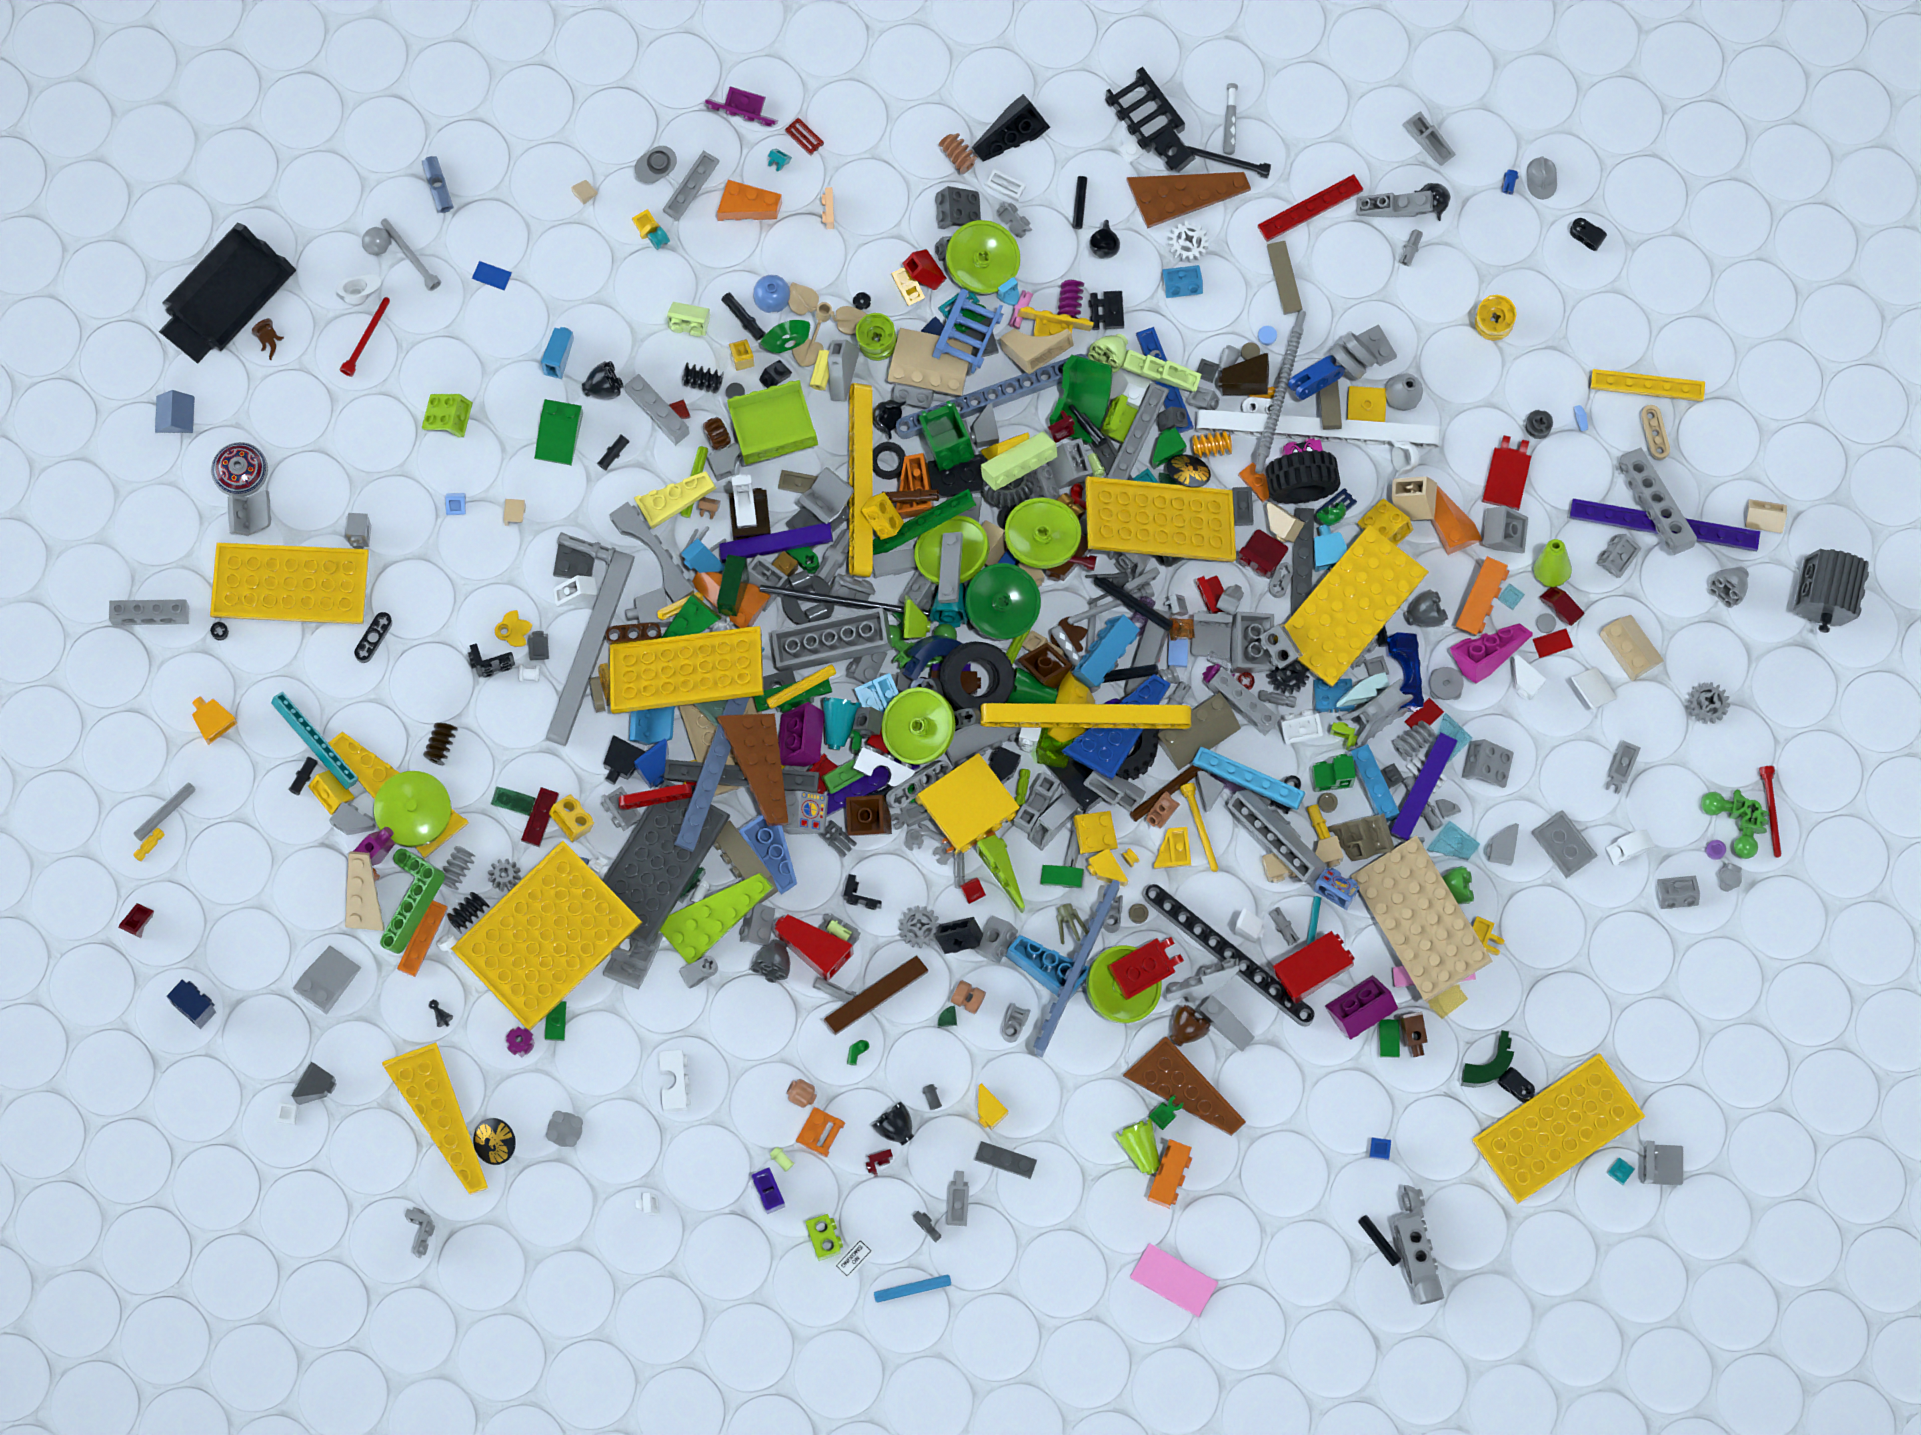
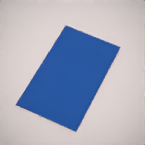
M479 261L472 279L505 291L512 272Z

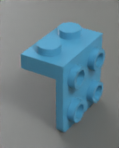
M675 706L631 711L629 741L647 746L659 743L664 738L667 741L673 738Z

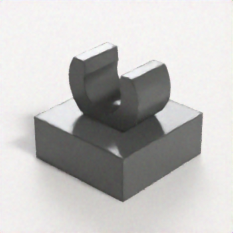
M1395 763L1381 770L1389 789L1404 781Z

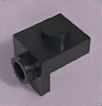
M778 360L764 369L759 381L768 389L771 386H777L789 378L792 371L781 360Z

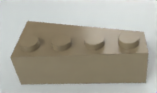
M729 820L713 846L717 851H722L723 859L727 864L732 865V870L737 878H741L744 881L758 873H762L773 885L774 888L759 902L761 904L777 893L778 889L771 873Z

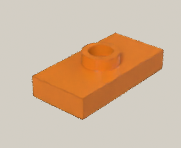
M1252 462L1238 476L1248 487H1252L1253 493L1264 503L1270 498L1267 478L1263 473L1258 474L1255 472L1256 465Z

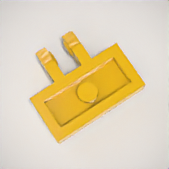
M1477 916L1472 928L1486 951L1496 956L1499 955L1500 951L1497 948L1487 945L1488 939L1501 945L1504 944L1505 940L1491 934L1495 923Z

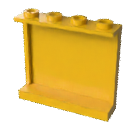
M979 753L918 793L915 798L917 804L925 807L956 848L954 852L956 855L960 852H967L972 848L971 844L987 837L986 834L990 831H993V833L998 831L1005 821L1011 822L1014 820L1020 809L1019 805Z

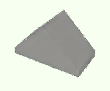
M1198 771L1196 777L1207 813L1211 811L1224 790L1225 784L1202 771Z

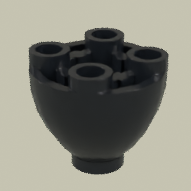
M604 361L597 365L589 373L586 381L582 383V389L587 397L594 396L601 399H610L621 394V388L624 387L620 377L617 378L612 361Z
M901 1101L893 1106L891 1111H886L872 1124L873 1129L883 1138L899 1142L902 1146L914 1137L910 1113Z

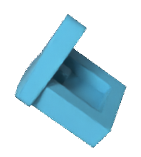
M1014 277L998 287L997 294L999 300L1011 306L1017 305L1019 301L1018 282Z

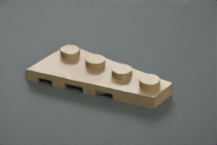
M350 851L348 858L345 927L384 931L385 926L382 921V912L378 901L377 888L375 887L370 854Z

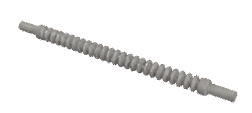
M1303 310L1299 311L1296 324L1292 327L1290 343H1288V348L1286 349L1285 361L1283 362L1282 370L1280 371L1281 375H1279L1278 384L1276 385V393L1271 403L1272 407H1270V416H1268L1267 425L1262 436L1261 448L1258 450L1259 458L1255 472L1258 474H1262L1266 458L1270 455L1271 445L1273 444L1272 440H1274L1273 436L1275 435L1274 431H1276L1278 426L1277 422L1282 411L1283 399H1285V394L1287 393L1288 381L1292 375V367H1294L1296 354L1298 353L1297 349L1304 329L1302 327L1306 312Z

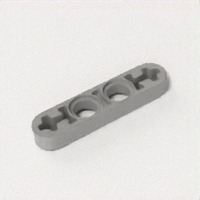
M937 760L887 793L886 801L888 805L898 808L902 807L914 799L918 793L951 772L950 764L946 761ZM940 765L944 767V768H942V773H941V772H937V771H939V770L941 769V768H940ZM925 774H928L930 777L927 784H924L922 780ZM913 783L915 787L914 792L909 794L907 788ZM895 795L899 796L897 798V802L893 801L895 799Z

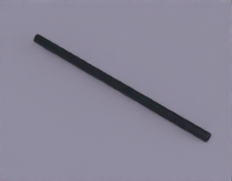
M760 584L759 592L868 609L883 607L885 611L904 614V606ZM921 609L923 613L927 616V618H929L931 610Z

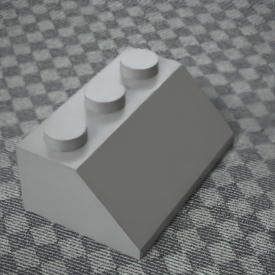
M1237 611L1232 616V673L1253 674L1275 669V665L1271 661L1272 655L1260 643L1262 641L1260 636L1274 627V614ZM1272 634L1271 641L1275 644V641L1273 640L1275 634Z

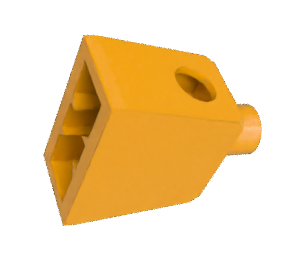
M200 696L192 702L197 709L192 716L208 745L238 724L235 717L215 699H211L206 703Z

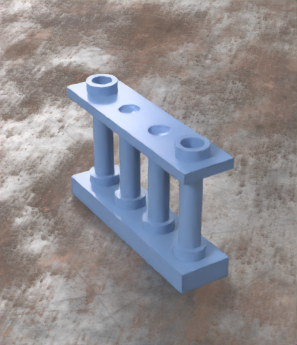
M961 288L932 357L939 359L942 353H949L972 363L973 367L970 373L974 374L976 368L980 369L984 361L982 354L996 323L1000 324L1004 314L1001 313L1003 306L999 305L996 313L969 302V299L966 298L968 291ZM961 309H969L993 319L990 327L963 317L960 311ZM955 323H961L986 334L984 341L981 342L957 332L953 328ZM948 338H955L980 349L977 357L949 346V343H947Z

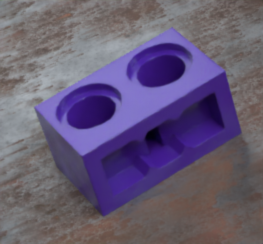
M770 1167L751 1175L767 1215L785 1207V1202Z

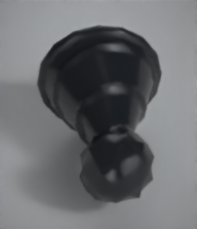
M431 1000L428 1006L435 1012L437 1027L444 1025L448 1027L450 1025L449 1022L453 1019V1015L440 1009L437 1000Z

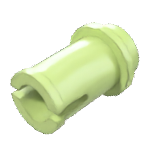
M1089 454L1087 457L1093 476L1099 478L1104 476L1105 468L1101 466L1097 454Z
M832 920L826 929L830 934L832 933L847 941L852 933L839 925L837 920L836 922Z
M776 1147L770 1153L771 1160H775L786 1172L795 1163L786 1156L783 1148Z

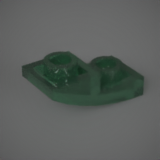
M496 786L491 805L530 816L536 798Z

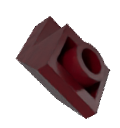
M1550 587L1540 596L1542 603L1554 608L1559 620L1570 626L1584 615V611L1574 600L1558 587Z

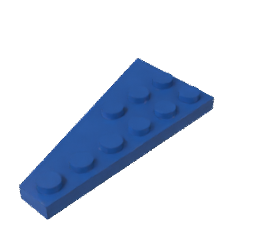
M1154 674L1130 696L1123 699L1120 704L1159 705L1170 688L1171 683ZM1090 728L1083 735L1076 738L1071 745L1064 748L1062 753L1113 781L1144 728Z

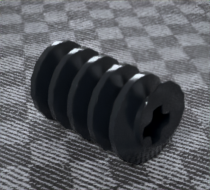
M687 362L682 380L686 387L691 383V387L694 389L697 385L699 390H703L705 387L707 392H710L713 388V393L717 394L723 382L724 371L719 376L717 369L713 374H711V368L704 372L703 366L696 370V364L690 369Z
M470 892L471 899L465 897V904L462 902L458 904L460 910L454 907L452 909L454 915L451 913L447 914L449 922L460 934H462L461 927L468 929L466 922L473 924L472 916L478 919V911L483 914L485 913L483 906L490 908L489 904L479 894Z

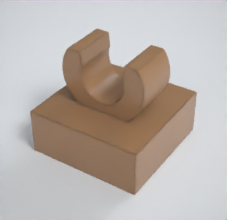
M706 497L701 498L698 508L702 509L700 516L703 517L705 511H710V519H713L715 513L720 508L721 501Z

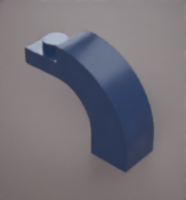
M933 635L921 639L908 651L907 654L913 658L906 664L903 674L916 681L932 658L940 655L946 657L952 649L963 643L944 635Z

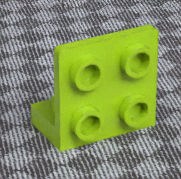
M430 394L422 429L447 430L457 437H464L473 402L461 394Z
M1123 394L1112 400L1101 429L1103 434L1121 443H1124L1139 411L1126 404L1129 397Z

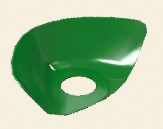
M805 320L782 322L769 330L760 343L772 353H782L804 344L808 339L810 323ZM785 335H790L789 338H782ZM796 341L793 346L785 347L787 342Z

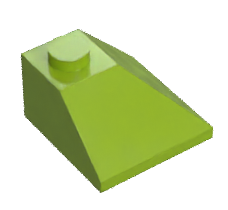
M905 595L903 637H926V632L930 633L931 621H927V616L910 596Z

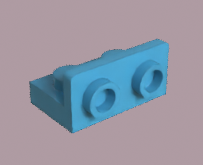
M1199 265L1162 269L1166 298L1203 293V279Z

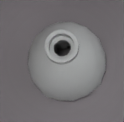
M1401 373L1392 377L1385 390L1388 404L1393 408L1403 411L1416 408L1423 394L1422 384L1419 379L1409 373Z
M1742 566L1724 569L1711 578L1708 590L1711 595L1724 602L1726 607L1732 608L1734 605L1740 604L1746 595L1749 573Z

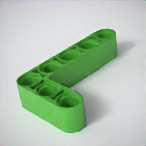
M403 848L395 852L394 862L416 876L380 941L384 949L395 954L403 952L445 879L442 870Z

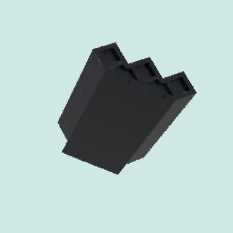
M237 222L162 302L166 307L165 311L172 318L161 328L159 333L198 364L210 350L217 349L222 351L294 274L296 269L285 257L276 254L265 241L258 239L246 225Z

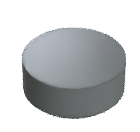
M1549 613L1540 615L1537 620L1538 630L1542 633H1551L1556 627L1555 617Z

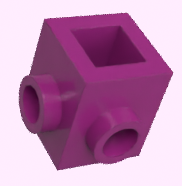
M519 1026L516 1029L513 1028L506 1036L507 1049L513 1055L518 1054L521 1058L525 1054L528 1055L535 1044L532 1038L533 1034L527 1028L521 1029ZM520 1037L523 1038L522 1042H516Z

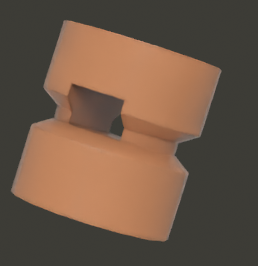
M961 980L951 998V1003L959 1007L965 1006V1010L975 1015L985 998L986 992L977 987L973 989L972 984ZM971 993L973 994V997L971 1001L968 1002L967 999Z

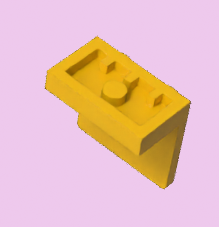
M1384 498L1357 522L1358 526L1363 530L1370 525L1396 546L1414 530L1410 518Z

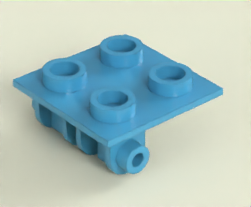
M1352 678L1339 679L1333 688L1322 679L1313 680L1316 701L1315 711H1319V713L1329 712L1330 709V712L1333 713V709H1336V712H1339V709L1340 712L1354 710L1355 705L1337 707L1336 705L1340 698L1353 688Z

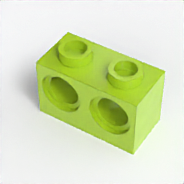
M825 1214L805 1221L818 1261L841 1254L840 1248H843L840 1236L836 1237L834 1230L837 1227L834 1218H829V1215ZM824 1223L828 1228L825 1232H819L816 1229L817 1225ZM825 1242H832L834 1248L827 1251L823 1248V1244Z

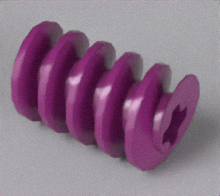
M1065 280L1061 283V297L1059 298L1060 304L1058 305L1059 311L1057 315L1067 314L1071 318L1078 319L1075 315L1081 314V311L1076 308L1082 307V304L1077 301L1083 300V297L1078 295L1084 292L1083 289L1079 288L1084 287L1083 282Z

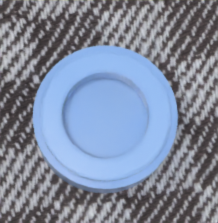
M1263 326L1259 330L1258 340L1261 344L1268 346L1276 341L1277 332L1272 326Z

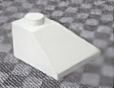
M1120 368L1112 377L1109 402L1112 403L1115 397L1123 394L1129 397L1126 404L1139 410L1152 379Z

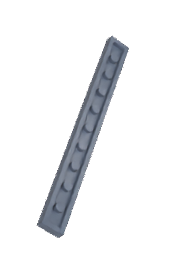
M749 697L727 699L722 715H743ZM721 724L717 726L674 844L691 852L694 851L732 747L729 740L725 737V731Z
M1114 879L1111 885L1107 884L1104 890V901H1099L1095 912H1098L1095 919H1091L1088 925L1090 931L1088 935L1084 934L1081 940V951L1075 953L1072 961L1075 964L1072 969H1068L1065 976L1066 984L1065 986H1060L1057 993L1059 999L1057 1003L1053 1002L1050 1008V1019H1045L1041 1028L1044 1032L1041 1037H1037L1033 1047L1036 1048L1035 1055L1043 1058L1120 889V882Z

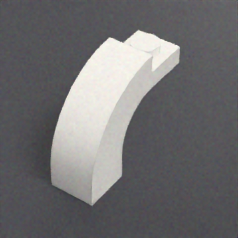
M742 474L732 477L737 527H757L751 475Z

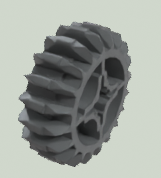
M1031 473L1023 475L1021 478L1010 482L996 491L983 480L984 495L988 498L989 503H994L995 506L1000 504L1002 508L1004 506L1010 508L1011 505L1018 506L1019 503L1029 500L1030 495L1033 494L1034 481Z

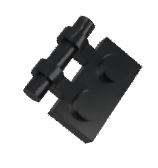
M1103 291V299H1098V293H1091L1089 307L1091 308L1092 315L1090 316V322H1094L1092 330H1099L1101 322H1105V329H1123L1122 291ZM1104 306V314L1099 315V307Z

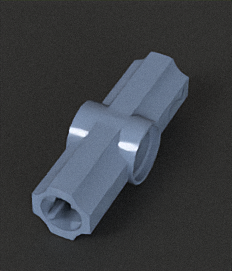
M437 156L426 157L422 160V165L438 213L449 212L454 206ZM436 182L442 183L439 187H435L433 185Z

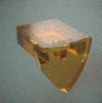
M1169 618L1173 622V627L1169 630L1172 641L1195 638L1193 619Z

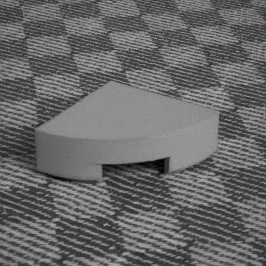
M1446 799L1436 800L1443 819L1461 813V809L1457 804Z

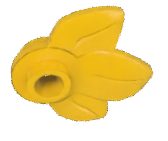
M517 610L510 611L504 615L503 621L496 625L495 635L498 639L507 641L511 646L522 647L527 644L524 636L530 632L533 625L526 620L519 619ZM507 629L508 632L506 634H502L501 630Z

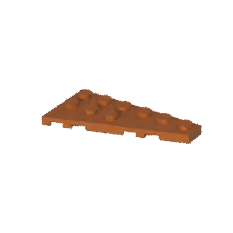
M775 713L718 716L717 720L725 731V737L733 748L734 756L744 777L747 778L750 784V789L759 803L758 806L767 825H787L789 822Z

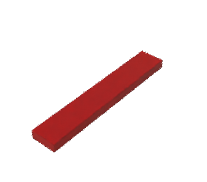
M1355 174L1258 224L1257 227L1266 242L1363 192V187Z

